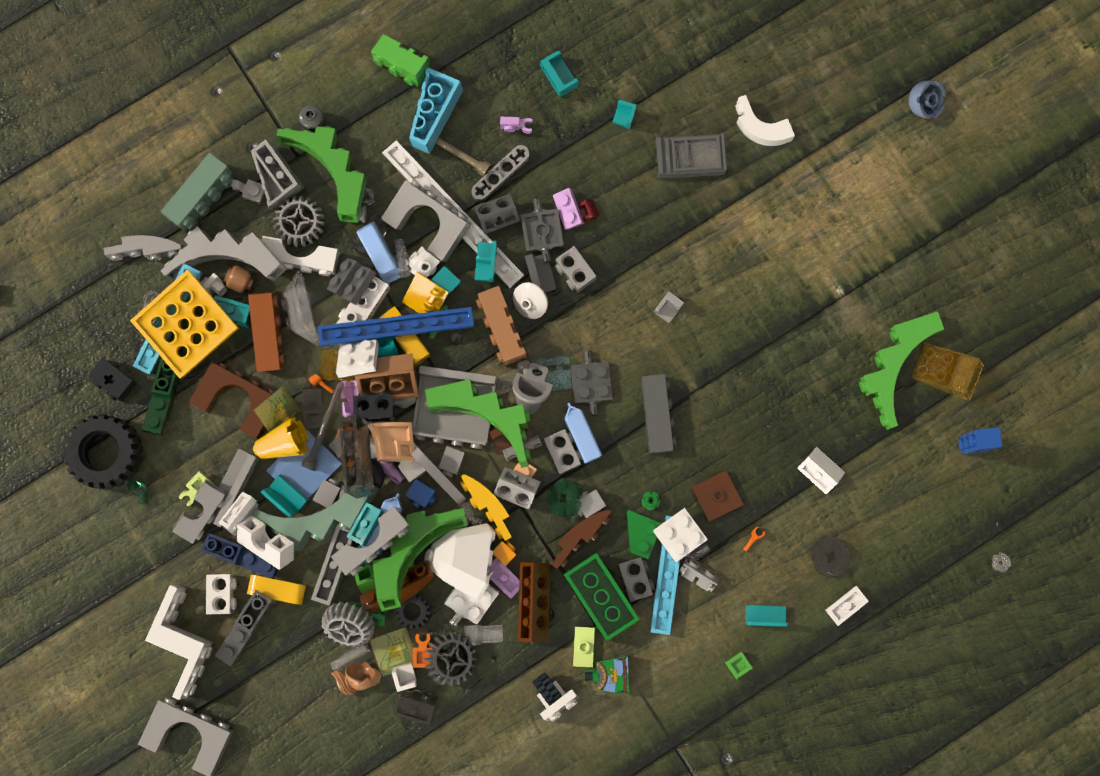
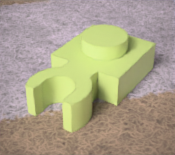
M198 471L186 484L189 490L181 492L179 499L181 500L184 496H189L190 500L186 505L190 506L194 501V495L204 480L213 482L201 471Z

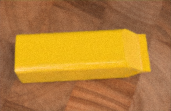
M394 306L379 318L402 315ZM417 335L394 337L405 354H413L415 367L431 356Z

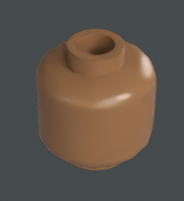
M237 265L229 268L224 279L226 287L238 293H243L245 289L250 290L254 281L251 279V272Z

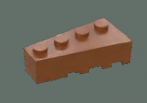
M277 291L250 294L248 298L257 372L280 370L285 365V356L281 350L283 337L280 334L281 319L278 308Z

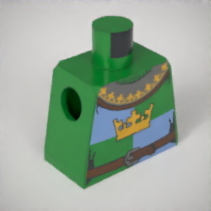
M624 655L596 661V670H585V682H597L598 691L629 694L628 656Z

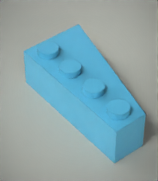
M427 67L409 139L414 148L430 154L456 106L463 88L459 80Z

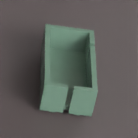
M209 153L160 212L188 234L197 227V220L206 216L210 210L209 207L221 198L223 190L231 186L235 176L224 163Z

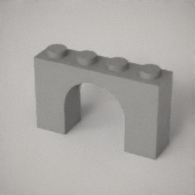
M405 180L381 219L395 229L402 230L416 209L422 206L433 208L439 216L440 228L427 251L441 261L447 262L471 225L467 221L468 217L461 212L455 213L452 211L453 207L447 202L443 201L441 203L436 200L438 196L434 193L423 191L421 189L422 185L418 182Z
M166 697L165 699L158 700L138 745L155 753L159 752L175 724L178 722L190 723L199 730L202 737V746L192 769L206 776H213L234 730L229 729L230 725L219 721V723L212 721V717L209 715L194 713V709L184 705L180 707L176 705L177 701Z

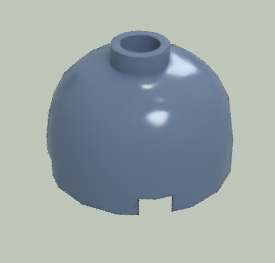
M931 80L916 84L912 88L908 99L911 111L916 116L925 119L937 118L945 107V103H943V97H946L944 86L940 82Z

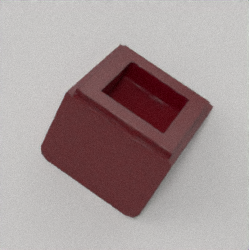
M586 199L577 204L584 223L599 217L592 199Z

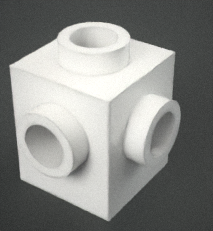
M421 246L418 252H414L410 256L408 265L411 267L410 272L414 275L419 272L428 278V276H432L435 273L436 266L440 261Z

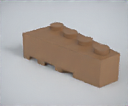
M496 286L478 293L479 299L476 300L479 311L483 310L486 317H483L486 329L490 327L492 335L489 336L493 346L497 345L499 352L496 354L500 364L504 362L505 367L518 363L520 360L527 359L524 347L522 348L519 334L515 330L514 322L508 312V307L500 287Z

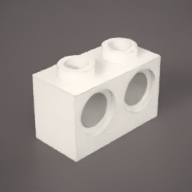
M234 574L206 575V614H234V610L237 608V600L234 598L237 580L234 578ZM221 579L226 581V587L223 590L218 587V582ZM220 599L226 601V607L223 610L218 607Z

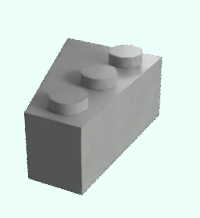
M265 139L251 150L269 208L276 211L280 208V204L286 203V199L290 200L305 188L273 143Z

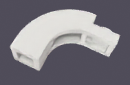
M746 95L738 98L735 107L738 115L742 116L738 118L737 125L746 137L766 146L782 145L793 140L795 135L788 119L772 124L764 123L754 115Z

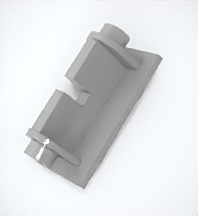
M687 557L678 571L681 573V576L693 582L695 577H698L696 585L706 591L712 592L719 581V577L714 571L706 570L701 567L698 561L688 559Z

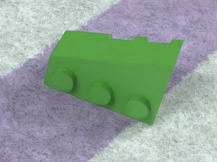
M384 34L371 51L373 61L381 67L384 65L394 76L399 75L403 77L404 81L410 86L415 85L419 88L425 80L427 67L431 69L427 56L423 55L421 58L415 55V50L411 48L407 50L402 47L400 42Z

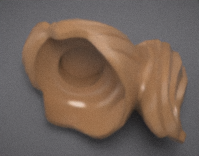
M368 662L349 664L345 669V674L339 670L331 673L335 677L341 692L349 696L354 695L358 690H365L375 686L381 680V672L376 668H372Z

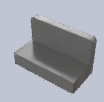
M532 254L526 255L525 261L531 283L538 285L545 293L555 291L556 284L550 262L547 260V263H543L542 255L535 257Z

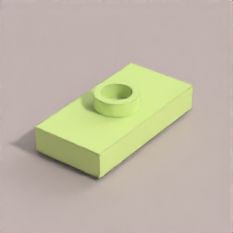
M575 627L573 666L593 668L595 628Z

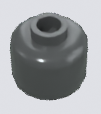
M307 105L299 113V121L305 130L315 132L317 126H324V114L319 107Z

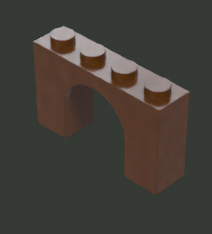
M211 362L189 403L210 414L222 392L232 387L245 389L250 396L251 407L239 430L257 440L260 439L266 427L255 412V409L276 392L268 389L266 392L261 389L262 385L254 380L248 382L244 380L245 376L237 371L233 374L227 371L228 366L220 362L217 365Z

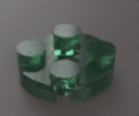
M562 478L554 484L551 491L547 494L546 501L549 503L550 510L555 516L571 518L581 508L580 495L583 496V492L576 481Z

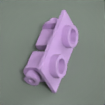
M356 380L351 382L341 381L342 385H340L341 399H347V402H342V415L345 416V420L349 421L354 420L353 396H358L359 394Z

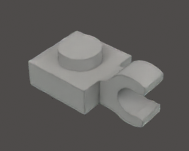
M234 179L232 180V189L242 192L243 199L261 204L265 194L261 183L249 179L246 184Z

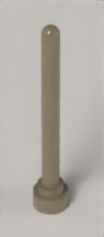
M440 137L435 143L475 167L478 174L483 177L492 168V164L489 162L476 160Z

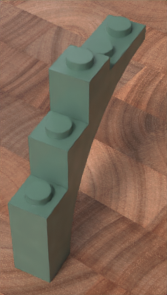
M356 478L349 490L337 502L313 515L299 518H284L273 515L263 509L255 508L252 516L263 522L265 527L267 525L272 527V532L278 535L280 533L294 542V551H303L310 536L320 542L322 540H330L337 524L349 531L365 502L371 504L379 488L364 479Z

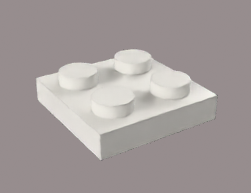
M377 339L341 345L339 347L336 368L338 378L376 371L379 347Z
M685 508L653 530L675 562H678L708 540Z

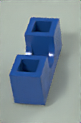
M1000 427L971 431L961 435V439L958 442L959 449L962 450L963 455L991 451V449L1001 448Z

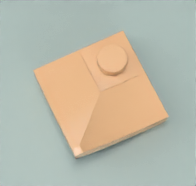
M386 422L369 425L375 443L377 461H415V458L411 455L414 451L412 422Z

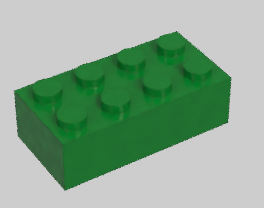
M597 553L564 574L606 641L640 620Z

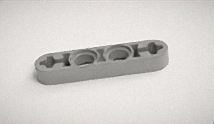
M518 145L472 187V197L476 201L482 202L491 196L529 160L528 148ZM519 151V152L522 153V152L524 151V152H525V153H524V156H525V157H524V158L519 157V158L516 160V162L518 163V164L516 165L515 162H514V160L511 159V157H513V159H516L517 156H518V153H517V152ZM504 163H511L513 166L512 170L509 172L502 169ZM496 175L499 178V182L493 185L489 183V177ZM486 182V185L491 189L488 190V188H486L483 191V196H477L476 190H482L485 187V184L483 183Z
M418 447L411 453L416 461L459 506L466 500L459 490Z

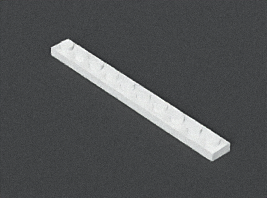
M397 141L382 152L407 181L412 182L414 180L422 185L421 189L423 191L434 193L438 196L436 200L441 203L443 201L447 202L453 207L452 211L455 213L461 212L468 217L467 221L471 225L462 239L476 253L478 242L492 243L489 237L484 234ZM497 247L495 274L511 289L524 277V274Z

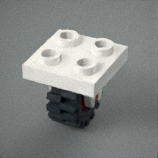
M545 672L532 681L539 692L537 696L546 707V710L540 713L545 721L550 720L554 722L562 715L560 712L563 709L569 710L578 703L576 699L579 697L574 690L565 693L557 681L552 682Z

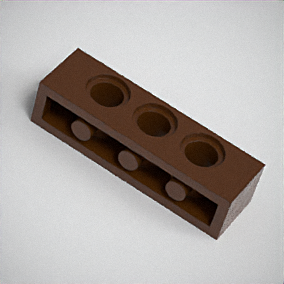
M520 562L518 642H549L550 563Z

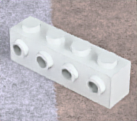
M374 276L356 305L350 303L347 308L341 310L338 316L340 319L336 324L371 320L390 291V286Z

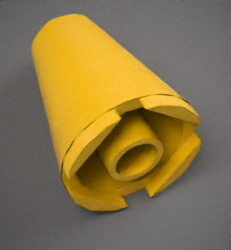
M295 417L290 418L255 441L253 451L260 459L304 455L310 449V445L306 446V440H309L306 428L300 420L296 421Z

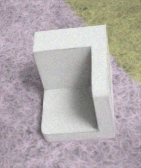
M412 662L393 667L392 675L397 692L417 686V678Z

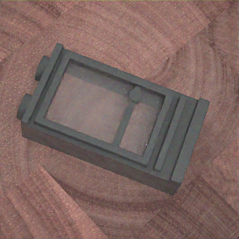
M724 133L682 137H656L657 179L725 175L726 170L729 169V157H726L725 151L728 150V140L724 139Z

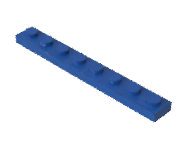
M467 307L317 326L319 344L322 347L372 339L472 328L474 323L472 308Z

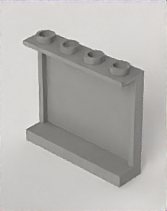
M420 366L419 397L416 400L412 424L414 440L425 441V438L433 439L432 442L444 444V441L452 442L451 445L463 447L464 443L471 444L470 448L482 449V446L487 447L491 423L477 416L462 412L431 413L428 408L425 389L470 379L472 385H476L479 396L496 392L497 377Z

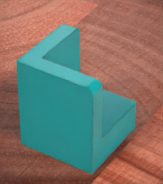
M619 100L612 124L630 129L637 105Z
M445 266L431 279L432 282L448 291V295L457 286L460 287L462 285L461 281Z

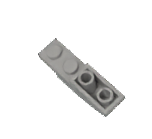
M155 236L121 237L122 245L104 248V254L112 261L122 260L125 256L139 257L143 253L148 260L158 261L164 256H177L183 246L171 240Z

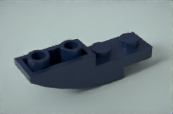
M211 533L207 534L201 549L202 552L271 579H275L278 571L276 567L243 545Z

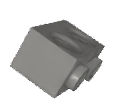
M575 246L556 258L557 265L555 268L560 275L564 274L568 279L566 283L571 290L575 289L578 293L596 280L595 273ZM571 259L574 265L566 267L564 261ZM578 274H582L585 277V280L583 282H577L575 280V276Z
M564 429L544 438V442L559 475L581 466L580 461L583 459L579 450H574L572 443L575 441L570 432L566 433ZM563 438L566 444L564 447L559 448L555 445V440ZM564 456H572L574 462L571 465H565L562 461Z
M505 467L493 495L529 510L539 488L540 481Z

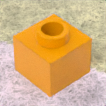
M502 541L493 550V555L507 566L516 556L514 553L516 549L509 542L505 544Z

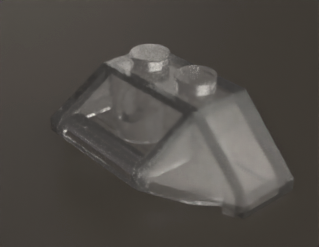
M299 270L296 271L283 292L284 299L281 300L282 308L284 311H287L288 318H285L286 325L294 334L319 347V336L304 274Z

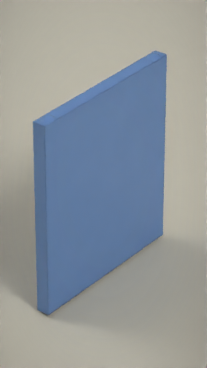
M306 429L309 440H306V446L310 445L309 452L300 456L279 457L266 471L274 479L282 474L304 495L310 498L318 490L323 479L327 480L342 463Z

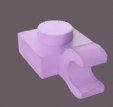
M501 116L500 127L504 131L515 132V130L522 129L526 134L532 133V129L526 128L525 125L533 124V119Z

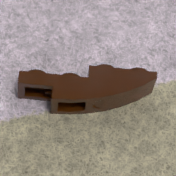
M605 510L589 516L568 531L557 543L563 550L551 565L556 569L559 566L564 568L570 560L567 557L571 551L575 553L581 546L580 539L586 543L589 540L593 542L600 534L597 531L601 525L605 527L610 521L611 517L609 514L611 511Z
M428 560L408 569L402 585L401 603L417 594L434 577ZM376 589L359 596L363 611H368V614L380 609Z

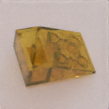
M925 343L911 378L951 395L971 400L984 365L980 358Z

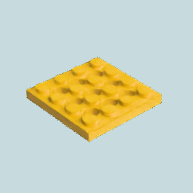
M186 270L130 320L180 379L184 378L239 329L190 270ZM185 292L191 294V300L187 303L182 299V295ZM172 304L177 308L174 315L168 313V307ZM198 306H201L204 310L203 315L200 317L195 315V309ZM157 317L162 319V326L159 328L154 326V320ZM183 319L189 321V327L186 330H183L180 326ZM213 320L216 323V328L210 332L207 329V324ZM172 331L175 339L173 342H168L166 335ZM196 333H199L202 337L199 344L193 342V336ZM181 346L187 348V354L184 357H181L178 353Z

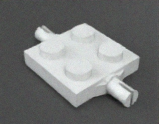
M487 568V575L491 577L494 572ZM489 584L479 601L454 587L444 602L445 605L452 608L456 613L450 623L452 625L454 623V626H457L463 617L477 625L499 594V591Z

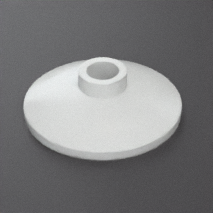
M527 282L520 284L515 289L513 303L522 316L529 319H537L545 314L548 308V300L545 292L538 285Z

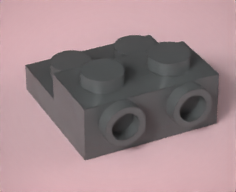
M347 257L340 264L339 271L335 277L330 279L327 290L337 297L356 305L373 280L376 272Z

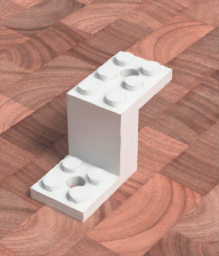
M170 585L145 641L189 659L172 696L181 700L194 694L197 687L195 682L204 672L205 666L203 664L205 659H209L212 654L213 648L211 646L213 642L171 625V622L176 620L178 616L177 608L179 604L184 602L187 593H185L186 588L181 585Z

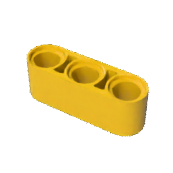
M251 574L247 594L253 595L254 591L258 590L270 599L302 605L306 585Z

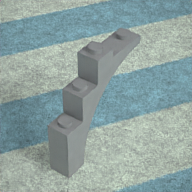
M196 227L184 238L188 245L183 247L177 256L168 261L161 272L164 276L174 280L183 263L194 267L204 262L226 259L250 264L257 268L266 278L274 282L287 268L266 243L253 232L246 235L240 243L232 233L225 229L219 232L215 239L212 240L204 230Z

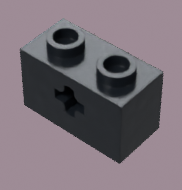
M103 357L88 375L93 379L91 383L99 389L102 387L106 389V395L114 401L116 399L123 401L137 384V382ZM110 378L114 381L113 384L109 381Z

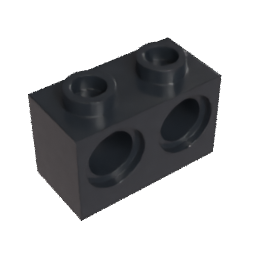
M378 392V395L359 393L358 396H353V417L355 423L394 422L393 395L389 394V392ZM382 403L389 404L385 410H380L379 406ZM362 404L369 405V408L367 410H359Z

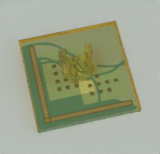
M284 385L254 409V412L268 433L300 411Z
M403 627L369 640L378 669L381 672V677L391 674L393 667L411 662L413 664V646L407 628Z

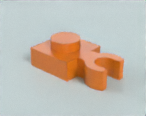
M416 634L415 639L419 647L413 648V668H425L427 664H430L429 661H424V658L430 655L425 653V650L432 649L427 647L431 640V635L427 634V639L423 642L420 640V634Z

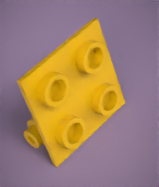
M417 272L402 303L418 313L440 311L449 292Z

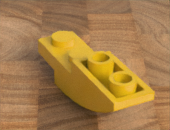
M465 474L462 475L463 481L460 483L465 492H470L472 498L469 500L474 509L478 508L482 511L487 508L488 511L485 513L489 521H494L498 527L494 530L499 539L504 538L505 542L511 539L512 536L503 522L509 518V515L499 500L481 483Z

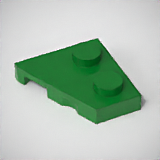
M627 510L630 553L648 560L657 539L653 530L662 523Z

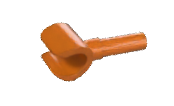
M314 374L309 378L314 387L320 384L329 393L332 394L334 392L319 375Z
M758 527L754 528L751 532L752 537L743 550L747 552L757 539L765 535V531L758 536L756 534Z

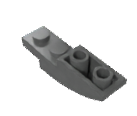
M255 590L234 622L235 625L220 646L215 657L230 667L233 666L242 650L246 648L258 629L273 600L260 591Z

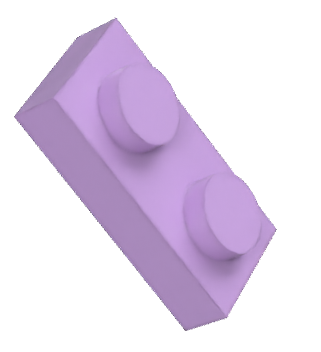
M571 188L553 195L565 230L568 231L584 224Z
M495 558L491 566H488L494 572L490 579L511 599L519 591V579L500 560Z

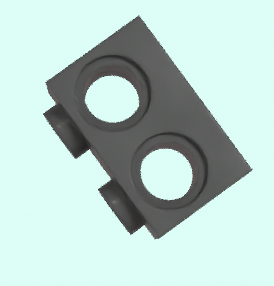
M510 194L475 206V211L484 234L520 221Z
M640 557L618 564L629 602L653 595L652 591L655 588L652 579L648 580L646 572L649 569L646 560L642 561ZM631 564L639 566L640 571L637 575L630 574L629 567ZM639 582L645 585V592L642 594H638L635 591V585Z

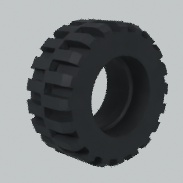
M99 414V416H88V420L82 419L78 422V427H72L70 430L72 435L70 437L66 436L65 442H68L67 447H63V453L67 454V457L63 459L64 463L69 465V468H67L68 472L74 475L76 481L88 487L109 490L114 487L123 486L125 481L129 482L133 478V473L139 471L140 468L137 465L143 461L140 452H144L143 446L139 443L142 440L140 435L135 433V428L126 421L114 416ZM109 434L115 437L118 442L119 455L116 462L110 468L97 470L90 464L88 458L89 447L100 435Z

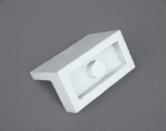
M818 447L798 466V469L825 494L838 484L845 474Z
M242 492L218 523L236 536L237 524L252 515L255 508L257 509L259 505L253 497Z

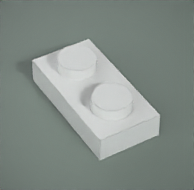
M854 586L825 609V611L836 625L839 626L869 601L859 588Z

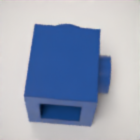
M416 479L405 495L412 499L411 504L419 509L422 506L427 509L428 505L432 507L437 499V496H435L436 491Z

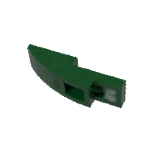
M162 357L151 389L152 397L142 426L143 432L160 436L163 434L166 421H169L179 379Z

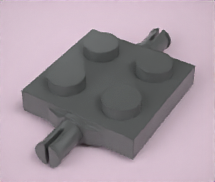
M538 198V206L537 200H533L535 210L520 216L526 253L542 252L543 263H547V260L551 262L549 251L554 248L564 247L558 209H542L541 199Z
M589 350L584 351L585 362L579 365H571L570 372L574 404H590L591 416L599 415L597 404L602 401H611L613 397L609 362H593L592 351Z

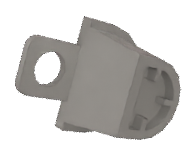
M531 363L526 376L516 373L512 387L515 394V406L523 404L524 409L529 410V414H534L538 411L542 402L547 400L553 388L552 384L544 382L548 373L547 367ZM534 369H539L542 371L543 374L541 376H535L532 373V371Z

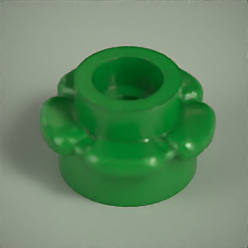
M648 491L643 495L642 505L647 510H654L660 506L661 500L658 493Z

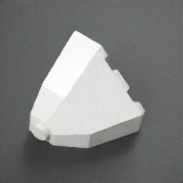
M487 523L451 530L432 544L431 548L425 553L424 561H429L432 572L443 581L480 601L489 585L490 576L487 575V568L492 564L493 551L490 550V545L495 540V531Z

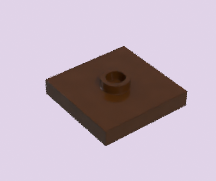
M726 470L691 487L708 522L743 505Z

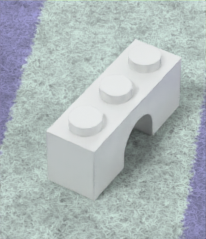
M250 515L237 524V542L277 569H282L294 560V542L280 533L270 539L266 533L265 524L254 516Z

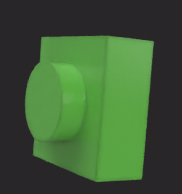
M739 652L725 662L735 679L753 669L742 652Z

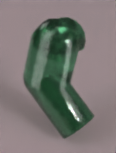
M137 479L127 481L126 488L138 494V504H148L146 485Z

